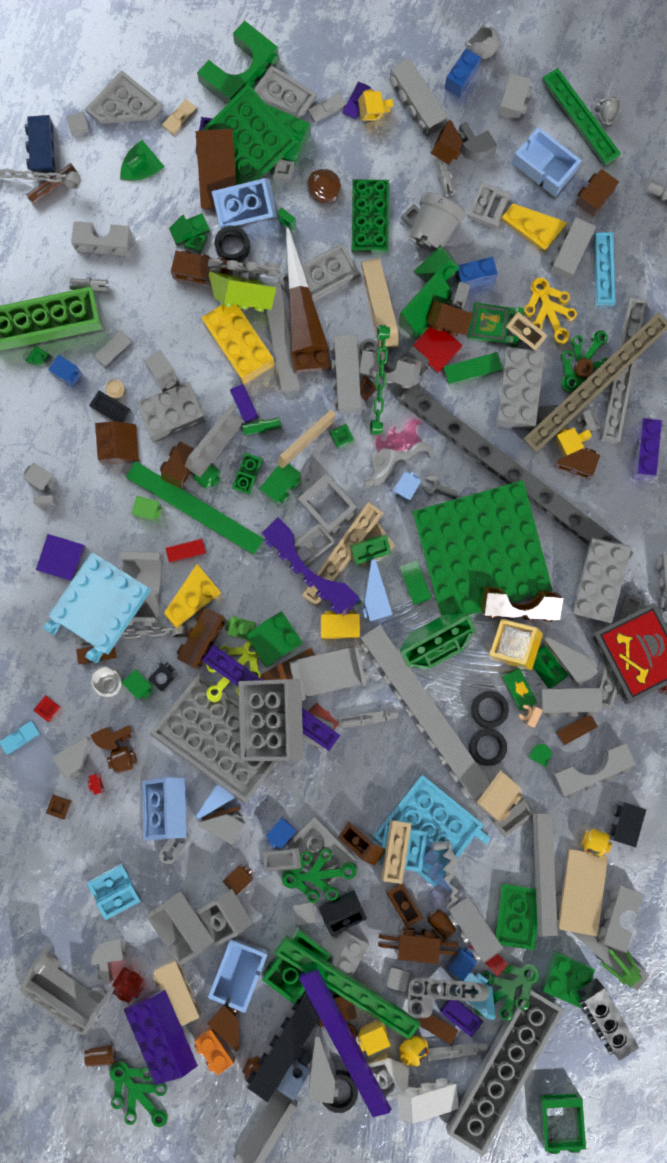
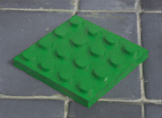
M249 83L201 130L233 129L237 185L262 179L299 142Z

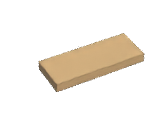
M185 99L162 124V127L174 135L197 110V107Z

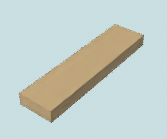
M332 409L327 412L279 456L277 464L284 468L333 423L336 413Z

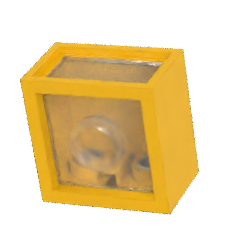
M501 619L489 656L497 662L532 671L543 634L536 627Z

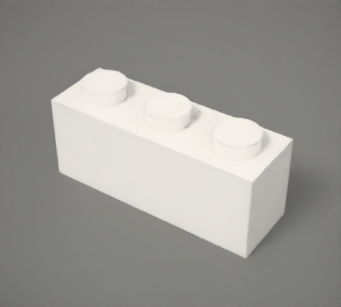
M446 1078L437 1079L436 1083H423L419 1088H407L405 1092L397 1094L399 1120L412 1124L459 1109L457 1084L448 1082Z

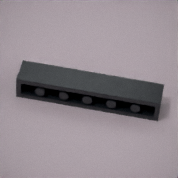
M329 989V991H330V993H331V995H332V997H333L334 994H335V992H333L332 990ZM304 991L301 1000L298 999L291 1007L294 1010L291 1016L284 1018L280 1025L283 1029L279 1035L275 1034L269 1043L271 1048L268 1053L263 1052L257 1062L259 1067L256 1072L252 1070L246 1079L248 1083L247 1089L267 1103L320 1019L306 991Z

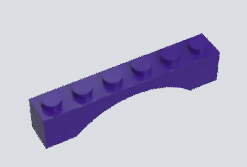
M279 517L262 532V535L265 537L263 540L269 548L274 546L278 550L276 554L283 561L287 559L291 563L289 567L296 574L301 573L305 577L303 581L310 588L314 586L318 590L316 594L323 601L327 599L331 603L329 607L337 615L341 613L345 616L360 601L359 596L345 583L324 579L305 566L297 553L293 532Z

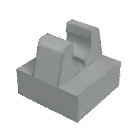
M589 409L583 412L577 419L578 422L586 421L587 423L585 427L581 428L583 432L586 430L596 431L602 428L594 410Z

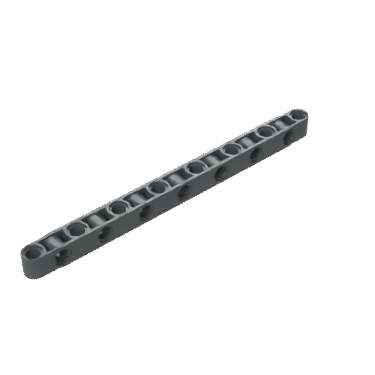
M416 386L404 388L396 397L404 407L504 483L511 484L524 480L529 502L587 546H589L591 537L623 544ZM424 403L428 406V409L421 410L419 405ZM450 426H455V427H457V428H458V432H457V433H452V432H450V431H449V427H450ZM479 449H486L488 455L482 456L479 453ZM509 472H516L518 474V478L512 479L509 475ZM545 494L548 497V502L541 501L540 495ZM570 518H577L579 524L573 525L570 521ZM631 550V552H630L629 559H630V557L633 555V551H632V550Z

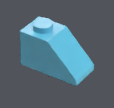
M470 972L464 981L484 983L489 989V996L482 1002H467L484 1017L494 1020L496 1016L492 987L487 984L488 979L482 974L478 973L476 975ZM470 989V994H478V990Z

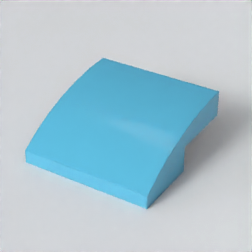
M389 825L385 826L382 846L385 849L387 844ZM410 830L404 870L422 871L428 832ZM385 852L380 858L379 865L383 866Z
M123 863L87 881V886L93 894L96 905L105 920L141 902Z

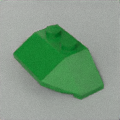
M468 613L445 614L411 632L399 651L407 667L431 669L462 652L476 629Z

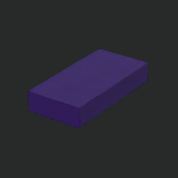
M447 1000L439 1010L471 1038L484 1022L459 1000Z

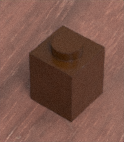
M240 864L222 882L229 890L232 889L238 895L254 879L252 876L254 872L247 864L245 866Z

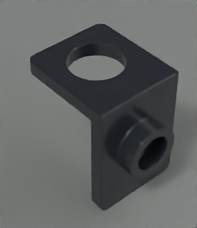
M159 662L160 666L149 677V681L160 691H164L177 677L174 673L176 669L168 662L165 664ZM159 673H164L167 676V681L164 684H159L156 681V676Z

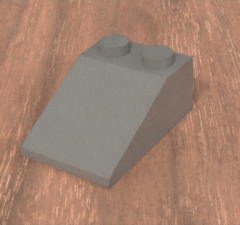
M316 1025L308 1101L333 1104L334 1096L338 1097L339 1077L335 1076V1067L321 1027Z

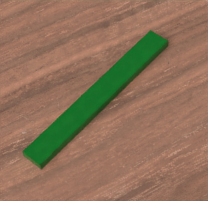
M136 461L125 476L130 481L252 555L256 554L263 543L264 538L183 489L162 480L160 475Z
M285 935L275 949L274 954L304 973L318 969L330 990L410 1040L421 1025L420 1020L411 1017L403 1009L289 936Z

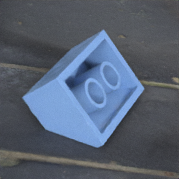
M160 778L142 781L143 841L187 838L185 778Z

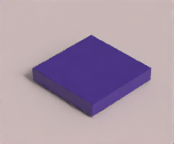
M47 534L36 570L72 581L76 575L85 545Z

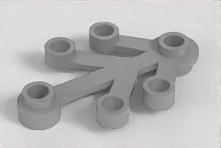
M221 259L208 260V268H210V272L221 273V269L230 270V275L241 277L242 273L249 272L248 278L259 279L262 274L275 277L281 273L280 264L274 262H266L265 265H261L256 262H246V264L238 261H227V265H223V260Z

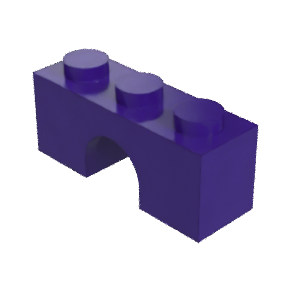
M643 418L637 425L636 442H639V447L633 465L632 478L651 481L657 476L662 420Z

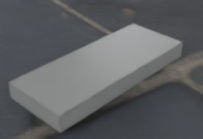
M338 93L308 109V112L316 123L344 108L346 103L341 94Z
M121 330L94 356L105 367L132 341Z

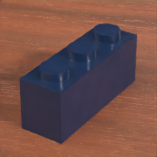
M50 115L27 116V124H25V132L28 135L26 151L29 153V158L26 159L27 169L38 173H56L54 128Z

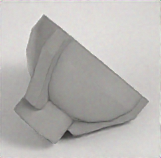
M608 97L597 102L595 111L598 112L597 114L604 124H612L617 119L621 110V101L618 97Z

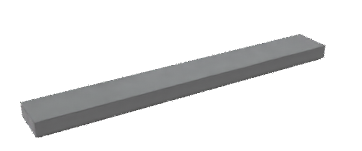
M628 298L618 349L643 327L647 300ZM636 360L611 383L601 441L619 444L621 441Z

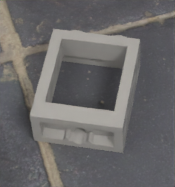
M327 473L298 498V502L329 534L338 532L345 520L350 521L356 515L357 506ZM328 485L349 507L330 525L309 504Z

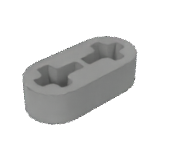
M187 832V838H183L185 842H180L177 847L174 845L177 839H168L159 853L162 863L172 864L176 861L188 844L189 835ZM171 848H174L171 854L173 859L169 858L166 860L164 851L168 852Z

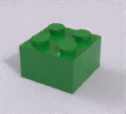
M553 950L539 987L543 992L581 1008L578 1002L581 998L577 990L591 982L595 969L591 965Z

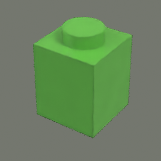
M136 496L131 514L136 518L156 523L157 518H161L163 508L159 501Z

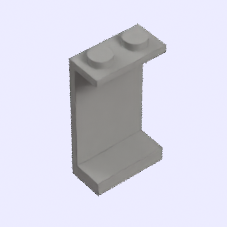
M121 551L123 572L151 589V592L128 626H133V623H141V626L152 627L153 623L158 624L162 555L152 552Z
M357 646L289 661L292 679H301L302 701L306 700V697L359 684L366 686V680L369 679L367 669H363L362 661H364L362 649L359 650Z

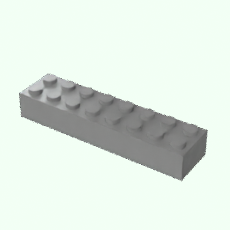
M533 988L530 991L528 1009L521 1010L514 1004L512 1010L513 1018L510 1021H505L459 1102V1109L454 1111L446 1126L448 1135L482 1156L485 1155L564 1012V1009L559 1004ZM524 1000L520 1002L521 1007L525 1005Z

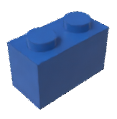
M466 48L447 75L445 89L460 98L479 70L481 57Z
M493 257L460 264V269L455 272L457 284L463 282L471 285L470 288L494 283L498 275Z

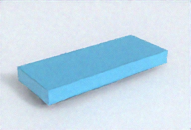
M31 720L1 740L0 745L6 755H9L39 735L40 732Z

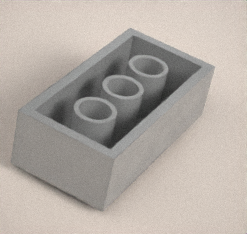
M507 347L503 360L495 426L528 431L534 429L536 426L545 352Z
M591 537L572 610L573 614L612 623L631 552L630 545Z

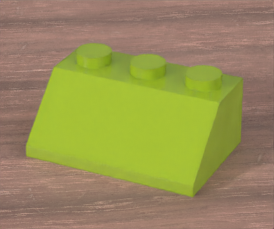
M214 272L209 273L214 298L221 301V305L232 307L235 304L238 308L242 309L253 307V310L264 312V309L272 310L276 287L257 279Z

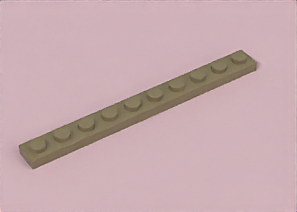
M659 312L655 314L522 440L534 453H537L667 330L666 319Z

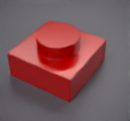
M100 773L90 775V780L88 781L90 792H93L94 795L105 792Z

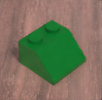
M282 611L265 620L245 635L266 668L295 651L303 643Z

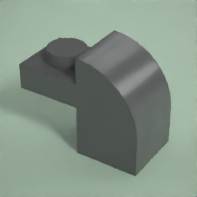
M467 122L460 124L458 134L462 140L461 153L463 156L473 161H481L495 154L497 144L489 130L475 137Z

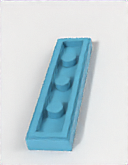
M595 232L593 236L596 306H614L616 298L613 232Z

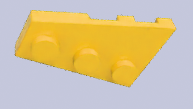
M512 204L501 218V221L544 253L568 224V222L516 204Z
M196 564L165 610L164 615L174 628L177 629L221 595V592Z

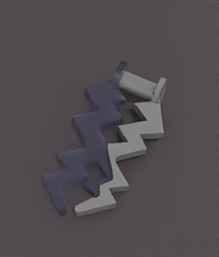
M450 840L429 842V851L423 861L433 866L426 876L437 882V885L430 891L431 894L436 896L430 904L445 912V909L438 903L443 897L450 900L447 906L448 910L458 901V898L454 895L459 890L452 886L450 881L457 874L453 867L459 861L451 850ZM447 849L448 851L443 856L450 861L443 870L449 874L442 878L436 874L443 865L435 860L439 855L435 854L434 850ZM444 887L449 890L446 896L441 892Z

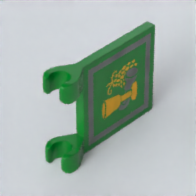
M474 302L468 339L517 347L519 337L506 336L508 329L506 325L509 322L510 316L513 317L517 311L523 315L524 309L521 307H504Z

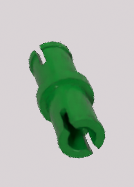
M280 417L267 420L259 419L257 422L242 424L245 436L260 432L265 434V431L282 429Z

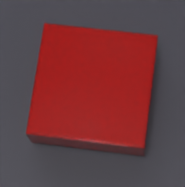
M45 695L33 711L47 722H50L61 709V706Z

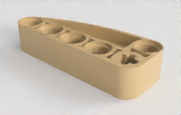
M377 258L362 261V273L375 335L378 325L390 327V338L386 339L385 346L387 349L398 348V329L381 260ZM377 340L378 347H380L381 340Z

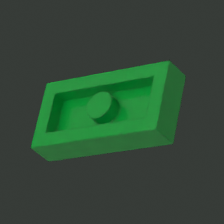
M386 534L349 545L353 563L356 565L391 554Z

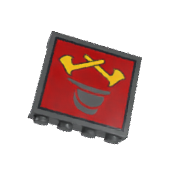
M655 603L589 635L624 704H630L667 685V623H665L662 617L661 609Z

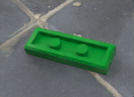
M498 352L444 366L443 370L448 386L501 372L503 368Z

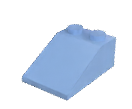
M264 178L212 191L220 229L277 217L270 179Z

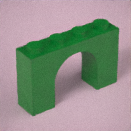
M245 20L233 32L234 44L252 58L250 67L240 74H228L208 60L197 72L199 83L225 104H228L248 83L253 88L255 82L265 75L270 65H274L279 57L278 46Z

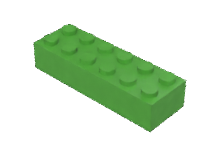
M92 286L0 306V351L103 329L97 297Z

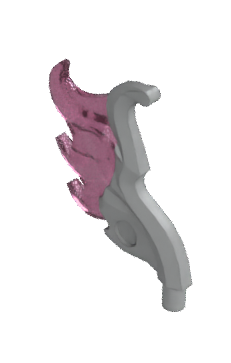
M417 419L410 420L405 424L400 433H395L396 427L394 426L389 431L385 441H381V434L377 437L375 447L378 454L372 453L371 460L374 476L363 480L365 487L373 485L376 487L388 480L399 460L406 461L421 451H426L430 458L434 456L431 446L423 442L416 433L417 425H422L423 422Z

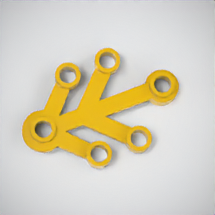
M536 278L531 283L533 295L529 304L524 308V315L527 317L534 315L535 305L540 297L542 307L533 324L538 325L541 330L543 320L547 314L555 332L553 335L554 342L563 345L569 339V332L561 328L555 312L564 315L568 321H573L577 316V312L573 308H566L550 301L548 295L558 298L560 304H566L570 299L568 292H561L549 287L548 281L544 278ZM541 285L543 289L538 290L536 286ZM561 296H566L567 300H562ZM530 308L533 312L528 313L526 309ZM568 312H572L574 316H568ZM557 336H563L564 340H559Z

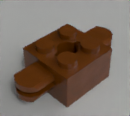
M403 926V929H398V935L379 933L380 939L397 941H379L378 947L396 949L398 960L438 964L439 954L458 955V950L442 948L440 946L458 947L459 942L442 940L433 929L424 928L422 932L416 931L414 927L406 928V926Z

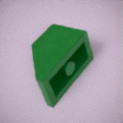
M440 246L413 272L424 282H427L438 271L446 281L460 267L453 256Z

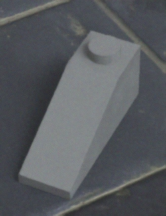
M549 637L542 640L576 687L583 685L598 673L596 669L598 666L593 659H588L587 656Z

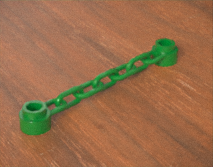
M378 325L376 331L377 340H381V346L377 351V362L380 365L375 379V387L378 389V393L374 399L373 411L376 414V420L370 421V435L383 433V422H380V415L384 410L382 390L386 384V374L383 370L388 357V349L385 343L386 339L390 338V327L386 325ZM380 350L382 352L385 351L384 360L380 359ZM378 377H383V385H378ZM377 401L378 403L381 402V411L379 409L376 411Z

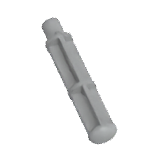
M386 709L340 717L338 725L343 729L389 721L391 718H397L398 713L397 710L389 711Z
M474 1042L428 1048L429 1053L426 1058L428 1061L478 1055L480 1052L488 1051L487 1043L479 1044Z

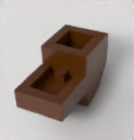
M128 725L113 732L112 727H106L90 736L98 747L113 750L120 748L118 740L124 742L132 738L131 734L135 733L132 725Z

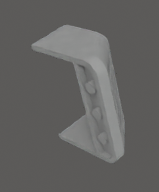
M48 943L29 967L20 991L26 998L72 1030L85 1035L108 1002L115 988L111 986L108 992L101 987L92 988L90 991L58 969L60 966L58 958L54 954L48 953L52 946L51 943Z

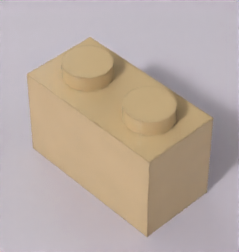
M518 311L506 325L510 331L535 351L548 336Z

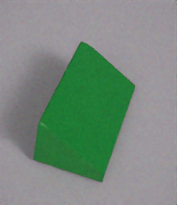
M546 645L538 649L533 669L547 688L551 689L568 675Z

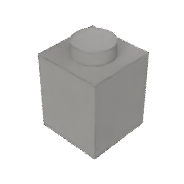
M33 462L31 466L29 465L25 469L23 479L46 494L56 480V477Z

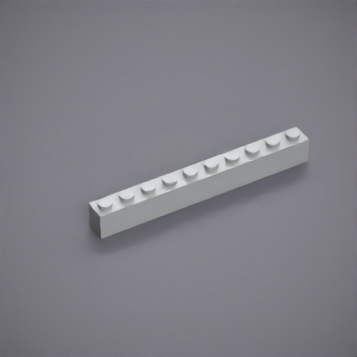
M378 625L361 637V648L365 653L369 652L373 657L371 662L375 668H380L383 671L382 678L387 685L392 684L395 689L393 691L398 701L403 700L406 705L404 709L410 717L414 716L417 720V723H415L416 727L421 733H426L428 736L427 743L432 749H437L440 754L437 757L444 766L447 764L451 769L449 774L455 782H460L462 785L460 790L464 796L474 800L484 793L491 783L410 667H407L403 657L382 627Z

